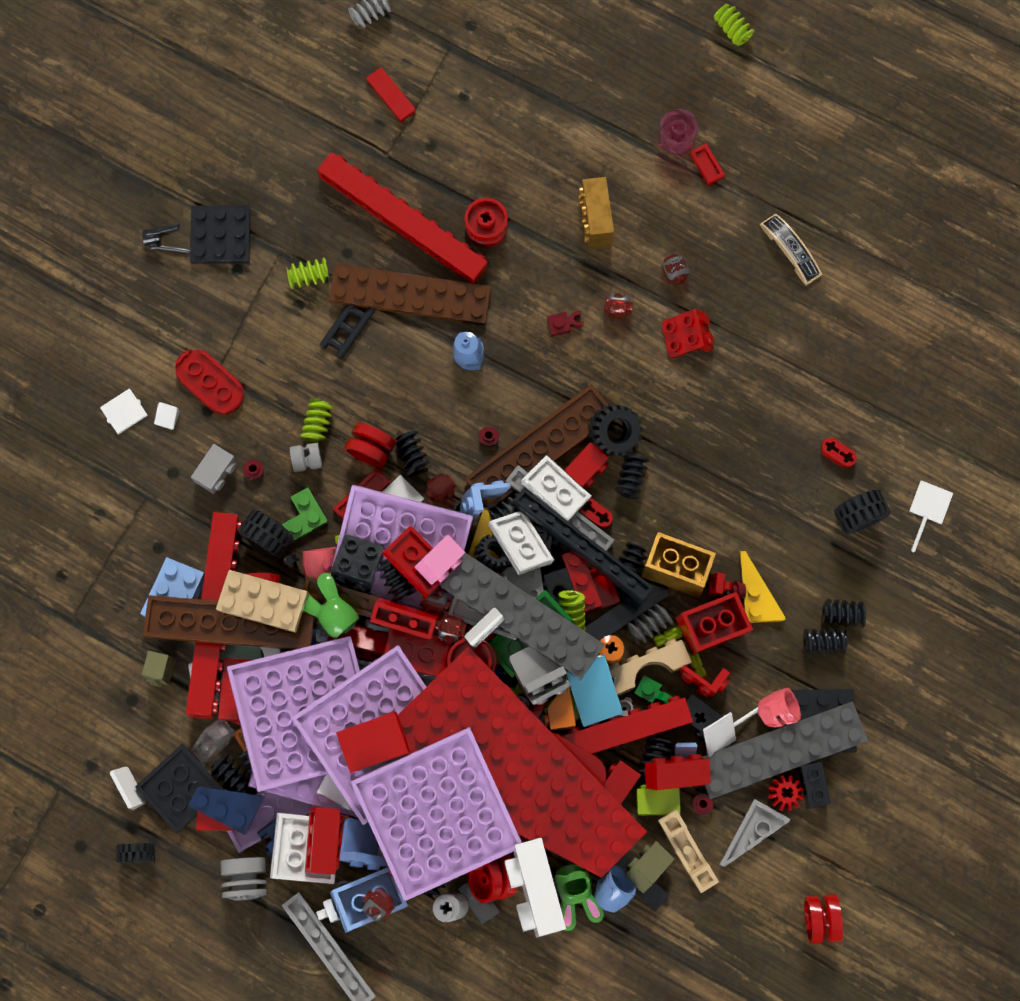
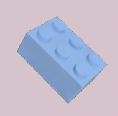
M166 557L149 595L198 599L203 589L205 573ZM148 598L140 613L144 617L146 615Z
M389 867L330 892L345 933L373 922L372 917L381 913L375 906L368 907V910L371 909L374 915L369 914L368 911L366 913L363 912L362 907L369 899L387 912L384 917L408 906L407 902L403 900L396 882H394V877L390 876Z

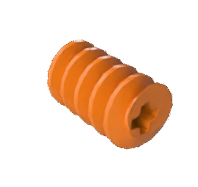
M605 636L600 641L605 646L599 655H605L609 667L620 662L624 653V645L620 638L616 636ZM609 648L613 649L612 654L608 653Z

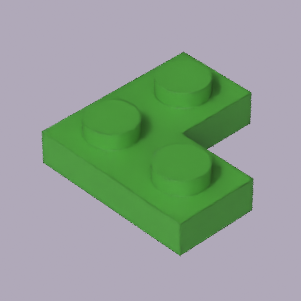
M308 487L290 497L300 514L282 525L293 535V543L328 524L326 517Z

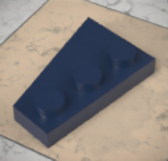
M198 786L188 806L245 835L265 796Z

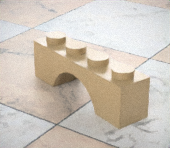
M670 640L664 643L665 647L661 649L654 647L647 650L646 655L642 657L635 655L628 658V663L621 666L619 663L609 666L611 676H615L617 679L615 684L617 696L635 688L636 674L645 666L660 665L670 673L680 670L683 665L690 666L692 661L683 641Z

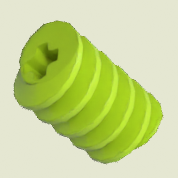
M728 3L715 13L713 19L718 22L720 27H723V31L727 33L729 39H732L733 44L740 46L748 41L755 31L754 29L747 31L750 24L742 25L746 19L743 17L738 20L741 13L737 12L734 14L736 7L729 8L730 4Z
M322 258L321 264L315 259L313 266L310 261H307L306 267L303 266L302 262H299L298 268L295 267L294 263L291 264L290 270L287 268L289 284L292 289L295 288L296 282L299 287H302L303 281H305L307 286H310L311 280L316 285L319 278L323 283H326V277L329 278L325 258Z
M312 398L310 399L312 403L308 404L309 411L306 412L308 418L304 419L305 426L302 427L304 433L300 434V438L310 443H319V440H326V437L321 435V432H328V429L324 428L323 425H330V422L325 417H332V414L327 412V410H333L334 407L328 402Z
M572 590L559 592V597L564 598L559 600V604L563 606L562 608L574 620L573 624L585 631L584 594Z

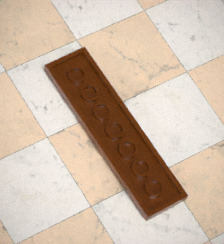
M335 263L329 303L350 304L362 308L371 307L376 310L485 326L491 286Z
M592 384L465 477V482L469 487L475 483H484V485H491L495 481H504L506 483L505 481L518 465L529 473L546 455L553 462H556L588 438V433L591 432V429H588V424H592L591 416L595 417L596 414L594 412L601 410V407L604 405L609 406ZM510 486L502 497L482 500V503L488 510H492L493 506L500 504L501 501H504L516 490Z
M148 595L143 629L144 638L296 650L311 646L315 616L305 611L302 613L297 632L295 633L217 611L218 601Z

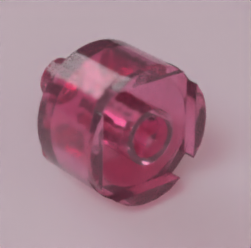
M684 109L667 112L662 117L659 126V145L671 154L685 155L695 145L699 130L695 116Z

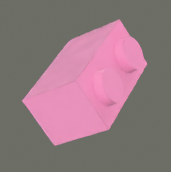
M447 535L414 568L431 585L437 580L441 583L449 575L447 570L450 567L454 570L462 562L460 557L465 552Z

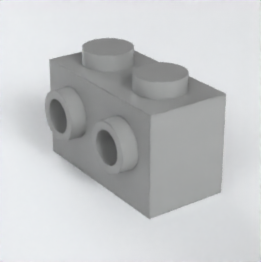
M213 444L191 478L195 483L215 494L217 490H221L224 486V479L228 473L231 474L236 468V459L230 453Z

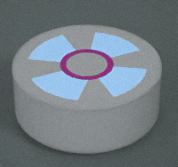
M321 624L317 625L314 629L316 631V641L318 643L328 642L329 635Z

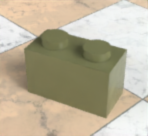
M148 651L142 676L147 679L146 682H149L150 685L163 687V684L169 685L176 661L169 655Z
M657 841L651 847L646 845L639 853L641 858L635 857L627 866L630 870L625 874V877L642 893L653 885L675 859Z

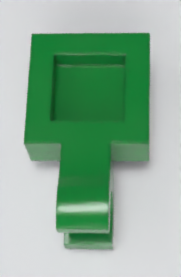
M643 676L634 692V695L653 704L655 699L666 704L668 703L667 699L672 698L671 695L660 691L661 684L646 676Z

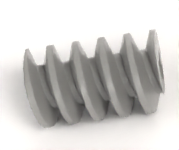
M362 0L361 5L355 4L354 9L350 7L348 11L357 26L360 24L365 28L364 21L371 24V17L378 20L377 13L385 16L384 9L390 13L391 8L389 0Z
M458 892L441 895L433 904V913L442 922H451L463 918L469 909L467 898Z

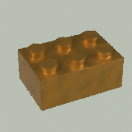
M606 177L583 179L582 187H579L578 203L582 210L581 223L584 225V243H588L589 249L612 247L614 228Z
M658 532L641 577L700 598L716 553Z

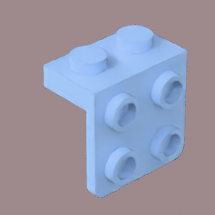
M495 481L491 485H484V483L473 484L461 497V513L472 515L474 520L484 510L482 500L502 497L510 488V483Z

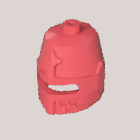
M337 547L303 551L305 578L307 575L318 578L323 573L330 574Z
M790 688L775 691L759 701L758 715L768 727H781L785 724L796 723L801 719L798 701Z

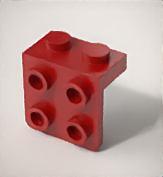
M693 309L662 321L661 325L669 357L676 358L698 349L705 352L714 350V337L709 329L710 319L705 312Z
M685 665L682 666L679 672L680 680L688 686L694 685L698 688L697 692L704 698L710 697L712 699L717 691L722 693L730 681L727 678L730 672L724 668L712 684Z

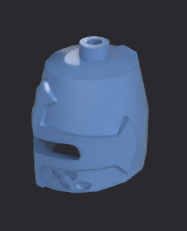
M460 332L455 338L452 349L455 363L466 370H480L484 361V347L481 338H477L471 332Z
M616 865L602 878L600 877L595 892V899L599 906L605 911L613 913L626 906L635 896L636 886L625 877L627 872Z

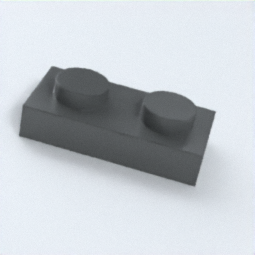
M468 882L459 888V891L467 898L469 906L482 925L500 913L493 902L481 903L475 899Z

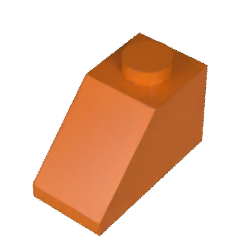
M570 687L564 693L555 697L547 708V714H544L545 726L549 727L551 732L576 727Z

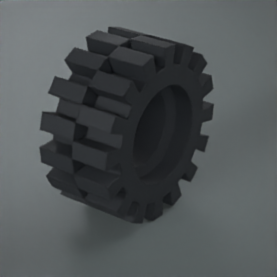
M490 534L486 537L484 536L473 552V555H475L474 559L497 574L502 573L511 563L494 534L492 536ZM488 550L494 551L499 556V559L494 558Z
M155 843L116 845V863L155 861Z

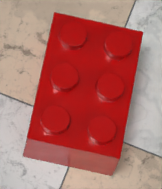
M737 592L685 611L675 618L691 656L745 636L753 630Z

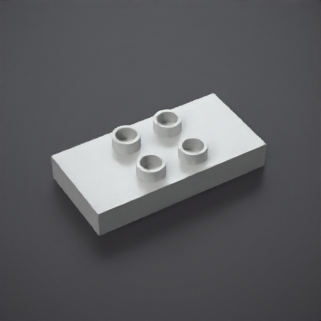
M542 838L516 844L514 847L515 858L505 860V866L511 888L523 887L526 902L516 906L523 932L534 929L537 938L565 930L566 926Z

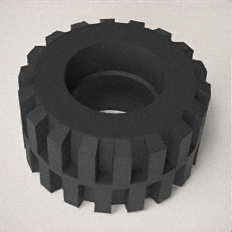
M609 404V406H602L601 410H596L594 412L596 414L595 417L591 416L592 424H588V429H591V432L588 433V437L592 438L590 442L603 453L612 456H624L626 452H633L632 447H638L637 441L642 439L640 432H643V427H639L642 421L637 418L638 414L633 412L631 408ZM618 418L623 424V433L617 441L612 442L608 438L607 428L612 420Z
M870 490L856 495L838 505L833 511L844 534H853L883 521L891 513L881 490Z
M252 510L238 529V532L246 541L274 559H281L294 540L293 535L284 526L258 510Z

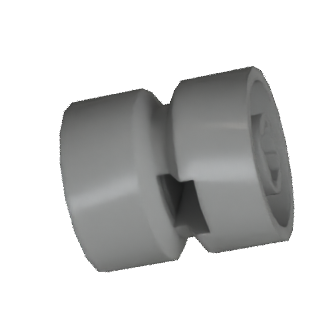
M318 442L309 443L304 448L302 445L290 447L294 472L305 471L307 467L311 470L322 468Z

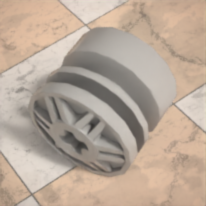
M239 858L220 861L221 875L231 877V881L221 884V887H231V891L222 892V898L239 901L252 900L267 895V889H257V885L267 884L266 880L257 879L258 874L266 872L265 858Z

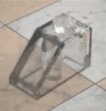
M217 720L205 728L190 752L205 766L228 745L236 732L225 720Z

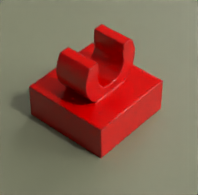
M717 572L709 576L707 595L715 597L723 594V592H727V590H732V582L725 581L724 573Z

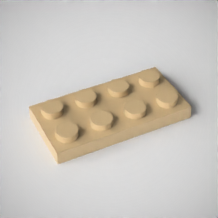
M229 570L216 610L296 633L309 593L305 590Z

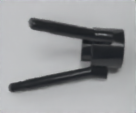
M179 223L157 229L143 230L142 232L144 245L150 246L151 250L161 249L190 253L189 249L158 245L161 242V233L179 229Z

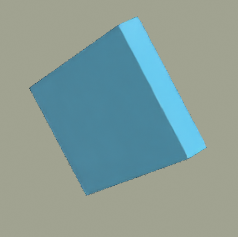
M604 654L597 656L582 680L566 671L583 727L623 713Z

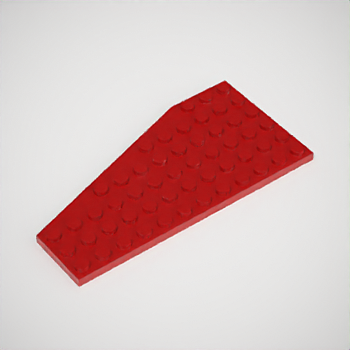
M469 646L398 714L411 752L396 757L397 759L470 727L517 833L530 841L542 838L544 848L601 878L647 832Z

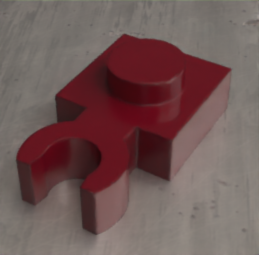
M576 311L569 317H567L566 312L547 316L551 336L570 333L571 326L575 328L582 327L583 321L576 322L574 320L576 317L581 316V312Z

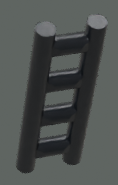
M347 304L319 346L323 349H326L328 345L333 346L339 350L336 356L343 359L376 309L369 307L364 312L354 305ZM350 313L361 318L355 328L345 323ZM339 329L350 334L344 344L334 338Z

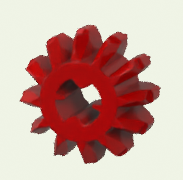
M780 776V782L774 779L772 783L775 787H768L769 791L774 792V794L768 796V799L775 798L776 800L772 803V806L775 807L779 803V811H783L786 805L788 812L792 811V805L798 808L800 805L796 800L802 801L804 799L803 796L798 795L804 789L796 788L800 782L797 780L792 784V776L787 778V782L784 776ZM783 789L785 791L788 789L790 791V793L788 794L790 795V798L788 796L784 798L781 795L784 792H782L781 790Z

